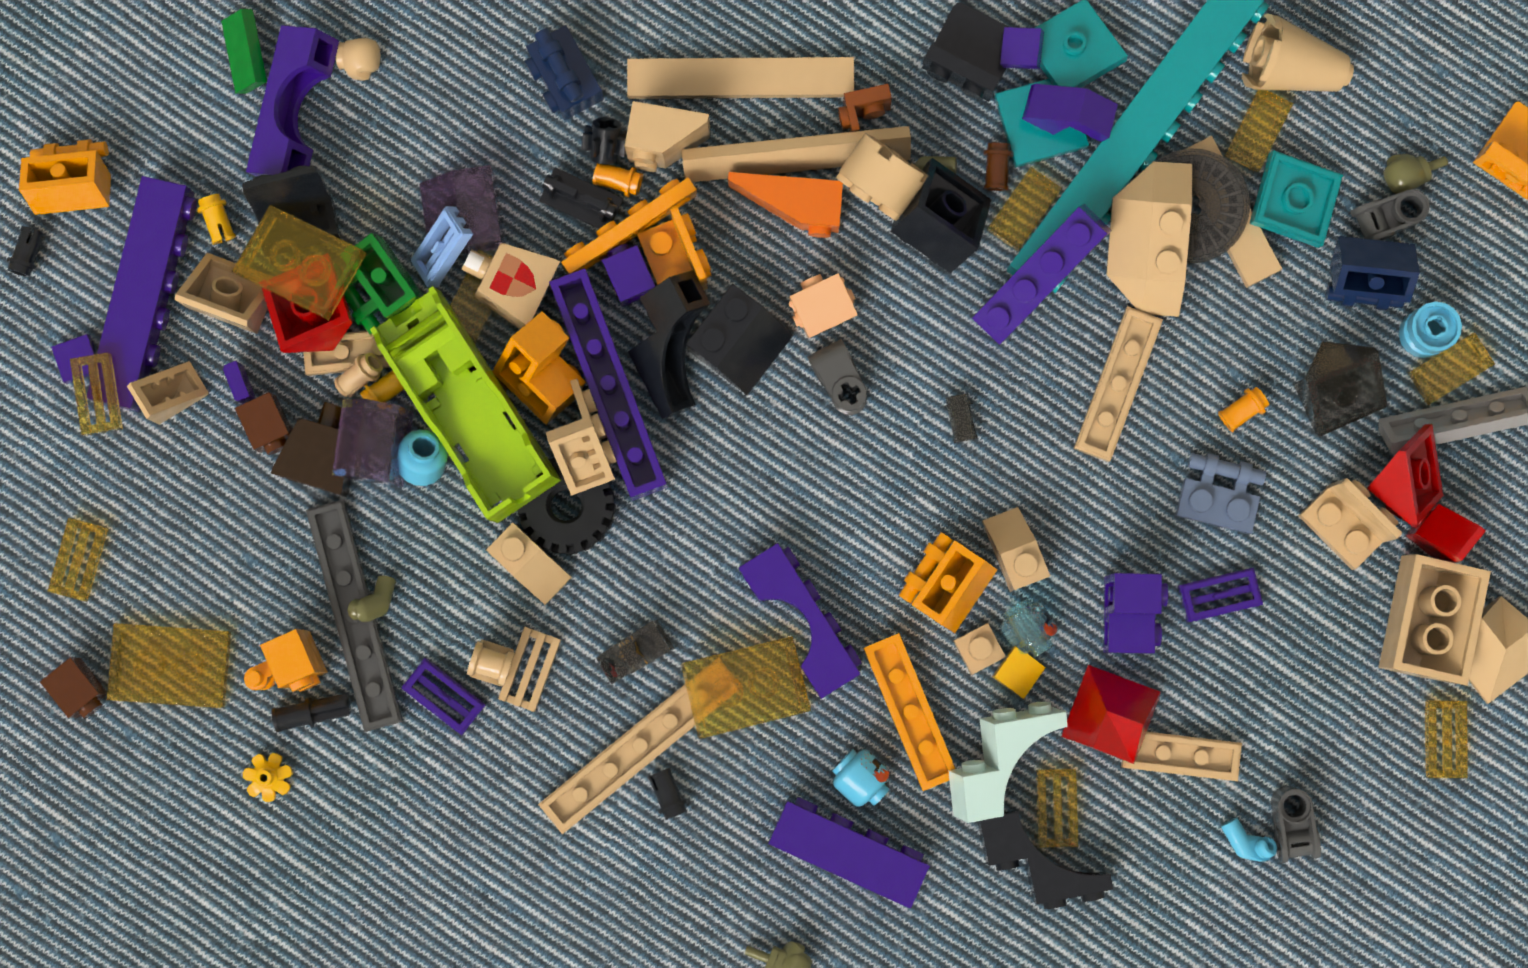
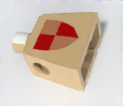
M500 243L492 259L471 249L461 270L482 280L474 295L475 298L520 330L533 319L550 284L549 281L552 280L560 261Z

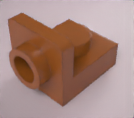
M889 84L844 93L843 106L838 107L842 130L849 129V132L859 131L857 117L863 116L864 119H875L883 116L886 113L885 111L891 110L892 97Z

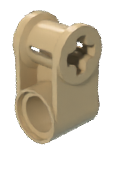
M482 639L477 641L467 675L494 685L504 686L515 654L514 649Z

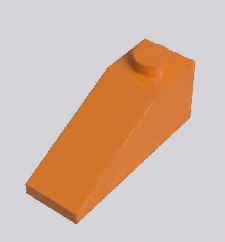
M729 172V188L798 229L807 230L809 236L828 238L831 237V232H839L843 183L840 181Z

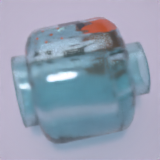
M1026 598L1002 614L1005 620L1000 625L1001 632L1012 649L1016 646L1020 654L1031 652L1035 658L1054 646L1050 639L1057 633L1058 627L1040 601L1030 602Z

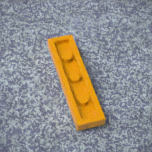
M689 177L681 182L677 178L668 182L659 190L661 196L648 203L644 199L635 204L627 211L629 214L628 218L619 224H616L614 220L607 223L596 232L598 238L586 246L582 241L568 249L564 253L566 259L561 262L567 275L584 268L586 270L607 257L608 251L628 243L637 237L638 233L649 229L670 215L671 208L677 206L679 209L695 198L697 189Z
M898 633L864 647L863 650L922 791L949 781V770L956 768L900 634Z

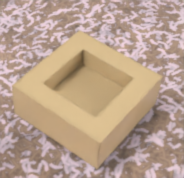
M988 623L953 641L971 675L1006 657Z

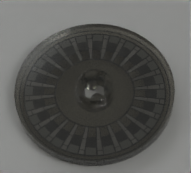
M1182 149L1160 158L1156 162L1192 164V199L1195 196L1201 199L1198 206L1202 211L1199 215L1191 213L1187 263L1209 261L1227 252L1243 234L1250 214L1249 191L1239 170L1223 156L1204 149Z

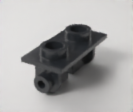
M555 167L552 174H548L542 186L544 191L539 202L600 229L615 219L624 198Z

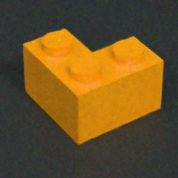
M541 311L511 336L492 372L547 425L576 400L570 381L578 379L581 389H583L586 381L573 365L567 364L559 356L569 337L564 333L559 323L550 319Z

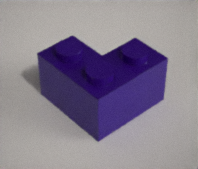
M1114 573L1104 577L1103 653L1155 654V646H1161L1162 627L1161 623H1155V615L1162 614V606H1167L1168 584L1162 583V574Z

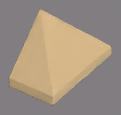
M190 361L136 380L127 386L146 419L159 425L209 394Z

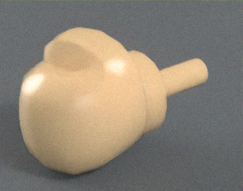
M369 38L339 42L335 58L336 65L341 70L345 69L347 75L354 80H368L371 73L379 69L381 60L380 47L375 40Z

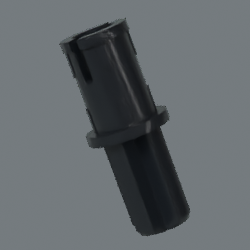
M346 694L313 701L308 697L305 698L303 703L272 708V721L276 732L310 725L313 728L319 722L349 716L351 714V704Z

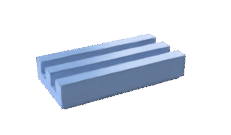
M445 206L411 258V262L427 287L434 286L438 288L473 235L471 229L463 228L466 224L464 218L456 217L459 210L455 206Z

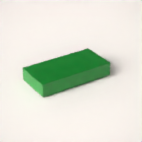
M240 9L222 20L221 23L235 94H247L265 84L267 78L253 9Z

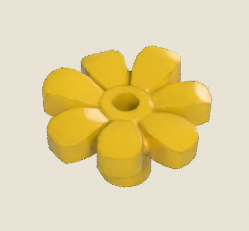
M272 753L268 761L263 754H258L252 758L255 768L248 767L243 771V779L252 781L247 787V792L250 796L256 797L262 792L263 801L273 802L276 799V791L281 795H285L290 791L291 785L284 781V779L291 777L293 770L290 765L280 766L283 760L282 755Z

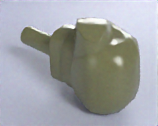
M1396 154L1388 158L1383 174L1390 190L1398 194L1406 190L1415 189L1430 181L1432 178L1431 171L1448 165V160L1443 156L1427 162L1422 156L1415 158L1410 154Z
M790 941L782 949L774 946L770 954L751 946H747L745 950V955L767 963L765 968H811L812 965L810 956L805 953V946L797 942Z

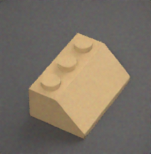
M1418 554L1401 556L1378 668L1415 677L1468 686L1491 571Z

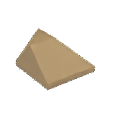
M1499 596L1483 608L1469 682L1486 704H1489L1528 674V618L1502 596Z

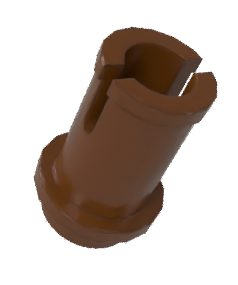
M988 143L987 150L983 151V155L987 156L984 189L1008 191L1009 159L1014 156V152L1010 151V144Z

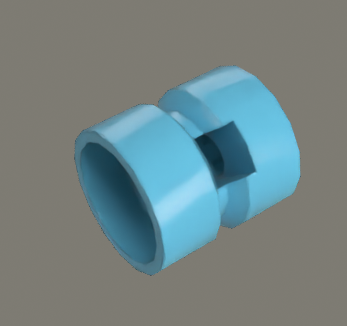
M1436 301L1426 303L1408 314L1401 322L1399 328L1401 345L1408 353L1415 357L1427 358L1435 356L1456 344L1461 335V319L1456 310L1446 303Z

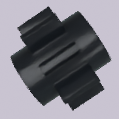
M609 117L597 118L593 121L592 126H585L581 149L590 151L589 157L593 162L605 165L617 162L618 156L624 157L626 154L625 141L627 131H621V123L616 119Z

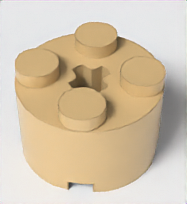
M865 133L839 170L836 179L849 187V190L867 203L873 202L879 206L878 209L897 221L923 186L928 175L912 162L910 164L895 150Z

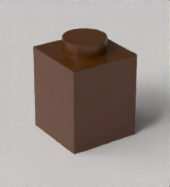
M268 392L235 408L253 450L259 453L266 451L267 455H272L283 449L292 428L276 395Z
M70 657L40 681L68 718H79L80 716L83 719L88 718L103 706L100 700L109 694L83 660L76 657Z

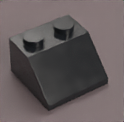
M931 158L922 169L928 175V178L903 215L897 221H893L890 232L921 252L932 262L952 273L978 250L992 199L937 160Z
M732 284L688 340L686 347L695 357L748 396L792 339L793 334L761 304Z

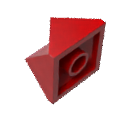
M329 254L261 284L280 351L283 353L334 351L353 323L332 256Z
M1424 424L1396 453L1367 488L1385 503L1386 509L1391 514L1408 524H1419L1444 496L1432 424Z
M1088 665L1067 719L1068 727L1064 728L1061 737L1135 764L1161 692Z

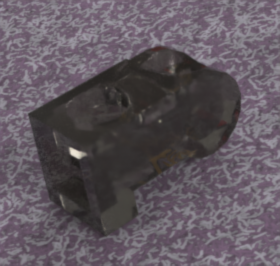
M657 619L649 622L596 657V660L612 685L646 667L675 648Z

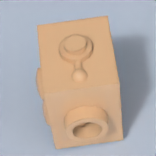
M839 273L823 280L821 274L800 283L803 290L789 296V306L793 308L795 315L792 318L797 327L800 326V328L804 329L808 339L858 315L853 305L856 298L852 290H848L845 287V280L840 277Z

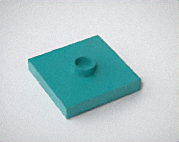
M1081 0L1035 27L1041 28L1044 31L1040 67L1053 85L1082 88L1127 61L1128 55L1087 0Z
M1049 79L995 93L994 98L1008 144H1010V151L1014 152L1012 159L1015 168L1082 150L1089 146L1086 134L1072 127H1068L1053 135L1022 119L1031 85H1053Z
M1273 150L1267 158L1249 224L1317 248L1322 247L1325 242L1343 174Z

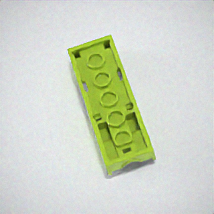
M432 286L428 289V293L416 299L409 308L390 317V319L378 327L373 326L370 328V331L374 335L377 347L425 423L439 438L458 468L466 488L485 518L499 523L562 480L443 293ZM475 366L476 370L471 373L469 369ZM435 394L436 397L428 402V397ZM507 412L517 429L514 430L504 413ZM458 444L461 446L464 453L468 457V462L465 461L460 451L458 450Z

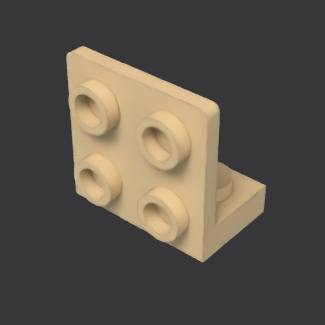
M578 379L571 380L570 383L582 419L546 432L549 445L571 496L615 480L610 464L617 462L609 440L602 442V439L608 437L598 413L592 415L593 412L598 410L590 389L582 391Z
M1348 478L1329 484L1298 516L1351 570H1355L1383 542L1398 539L1402 532L1396 527L1399 522L1393 514L1383 507L1378 509L1368 499L1371 494L1365 486L1355 479L1351 482Z

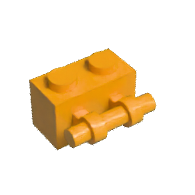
M91 139L78 140L76 145L59 146L58 143L45 144L43 148L31 149L30 157L21 158L19 191L33 213L39 215L109 207L111 174L101 158L109 154L107 142L93 143Z
M940 532L933 544L928 543L924 549L925 556L913 573L909 571L903 580L906 584L898 596L948 630L956 633L997 572V569L954 540L953 542V539Z
M295 629L260 645L266 661L248 669L244 675V682L251 690H268L276 682L278 688H291L292 692L298 690L302 692L320 684L319 676L328 672L310 631Z

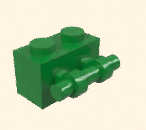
M374 233L369 234L341 255L351 269L349 273L345 274L338 264L335 265L345 300L353 311L351 316L358 325L362 324L369 335H372L370 328L381 325L374 316L379 310L385 318L390 319V317L409 308L416 299L423 296V293L384 238ZM359 282L371 297L366 303L355 289Z

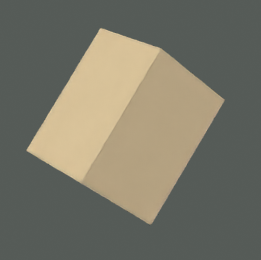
M206 253L175 294V300L188 309L258 334L267 311V304L261 284L275 277Z

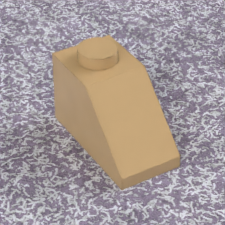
M1018 507L982 521L1010 592L1050 577L1037 541Z
M513 522L486 549L493 558L544 605L572 578Z

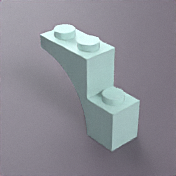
M1036 702L1029 704L1028 710L1016 712L1014 708H1002L992 711L993 716L979 718L984 761H965L961 763L962 768L949 770L953 816L967 823L1003 817L1006 786L1014 766L1023 753L1038 739L1050 732L1068 727L1066 711L1052 707L1050 702Z

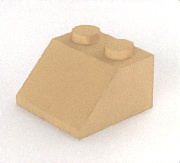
M633 101L625 141L628 162L634 163L636 169L647 172H656L657 167L666 169L682 158V149L696 148L709 139L711 132L709 114Z

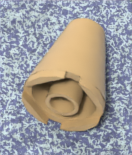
M1267 13L1264 15L1267 21L1265 23L1257 22L1248 39L1243 57V62L1249 63V74L1242 73V80L1246 87L1254 90L1338 92L1343 86H1347L1350 83L1354 66L1350 64L1349 55L1278 15Z

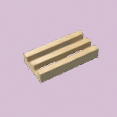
M524 627L505 685L502 687L498 699L535 712L561 639ZM530 637L535 638L536 641L516 696L509 695ZM546 642L551 645L530 702L523 700L542 646Z

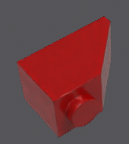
M1436 504L1419 524H1409L1412 528L1406 534V537L1432 558L1454 563L1462 561L1486 530L1441 504Z

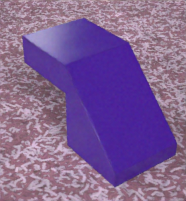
M1033 84L1030 88L1022 119L1053 135L1068 127H1072L1102 142L1110 138L1118 104L1087 88Z

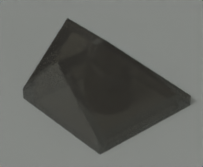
M1322 341L1305 379L1293 384L1318 437L1388 407L1379 352L1375 347Z

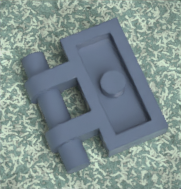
M1191 453L1188 467L1201 470L1199 481L1188 478L1183 480L1175 516L1248 535L1252 534L1260 496L1248 494L1246 489L1248 483L1263 486L1266 471L1253 468V464L1243 461L1236 464L1219 460V455L1207 453L1206 456ZM1215 474L1233 478V488L1228 489L1212 485Z

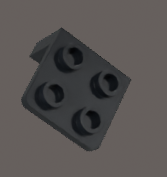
M956 3L934 45L931 44L926 53L922 68L927 70V73L934 79L944 83L949 81L961 87V91L966 95L989 102L1006 68L1000 65L1004 27L1009 26L963 3Z
M297 166L283 173L260 175L242 184L243 193L257 217L263 252L267 258L341 240L334 201L316 166Z

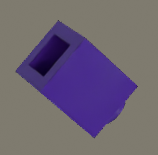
M628 244L615 247L607 252L608 258L602 260L622 307L640 300L641 296L655 287L637 245L629 248Z

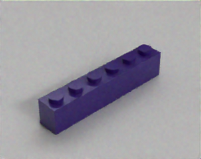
M146 176L141 177L86 396L91 401L131 411H141L127 386L131 382L149 376L151 367L155 368L160 358L161 348L157 343L160 331L166 329L170 316V310L166 306L169 294H174L177 289L179 273L175 270L178 258L183 257L187 249L188 236L185 235L188 220H193L197 209V199L194 198L195 193L185 185Z
M584 268L549 281L631 500L634 501L668 488L586 269Z

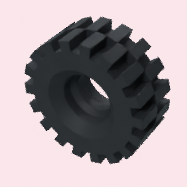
M548 459L562 481L518 509L517 512L521 519L520 523L535 543L554 553L570 555L577 554V552L583 550L587 551L593 548L592 546L597 542H601L607 530L612 526L616 507L613 490L607 482L578 493L577 495L581 500L579 514L571 520H560L553 514L551 503L557 493L565 490L569 491L556 459Z

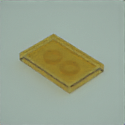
M269 205L232 272L329 321L367 253L338 237Z
M114 623L107 700L225 708L231 632Z
M793 636L681 663L699 739L811 711Z

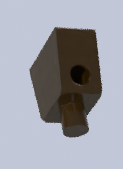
M324 402L317 423L299 418L281 450L271 474L347 498L356 436L339 430L346 409Z

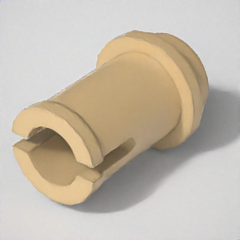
M360 354L355 358V364L335 379L336 389L344 397L349 396L351 398L369 381L374 382L380 378V372L383 370L381 361L374 354Z

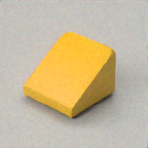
M1014 645L992 677L1024 699L1046 667L1017 645Z

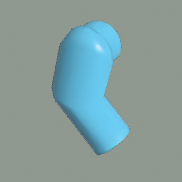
M1238 817L1221 825L1232 848L1240 858L1264 862L1277 853V844L1274 839L1267 836L1248 835Z

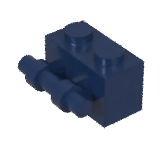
M566 25L552 33L546 28L534 35L537 41L526 46L530 58L524 62L535 81L542 78L548 89L542 95L552 113L560 111L565 121L604 100L598 82Z
M1338 236L1330 264L1333 286H1327L1326 300L1339 301L1341 306L1353 307L1355 303L1374 305V309L1388 310V307L1403 308L1404 302H1411L1420 274L1415 244Z

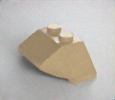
M1153 161L1112 198L1110 229L1112 231L1109 234L1106 275L1137 310L1150 315L1179 317L1186 280L1192 211V164Z

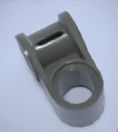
M1411 189L1385 199H1378L1351 210L1350 214L1352 217H1356L1364 239L1383 241L1397 233L1411 229L1424 220L1429 213L1430 205L1425 194ZM1402 201L1414 204L1417 210L1415 218H1408L1402 214L1400 209Z
M842 339L807 356L819 382L825 387L835 408L844 415L852 416L860 413L866 405L867 392L856 370L855 363ZM849 388L851 392H859L856 395L855 404L851 405L848 400L840 401L843 398L844 389Z
M1293 786L1278 788L1271 797V810L1274 823V841L1277 844V857L1280 863L1288 862L1289 858L1311 855L1313 859L1320 858L1321 843L1311 797L1306 792ZM1291 795H1297L1300 806L1294 814L1287 815L1283 808L1285 799Z

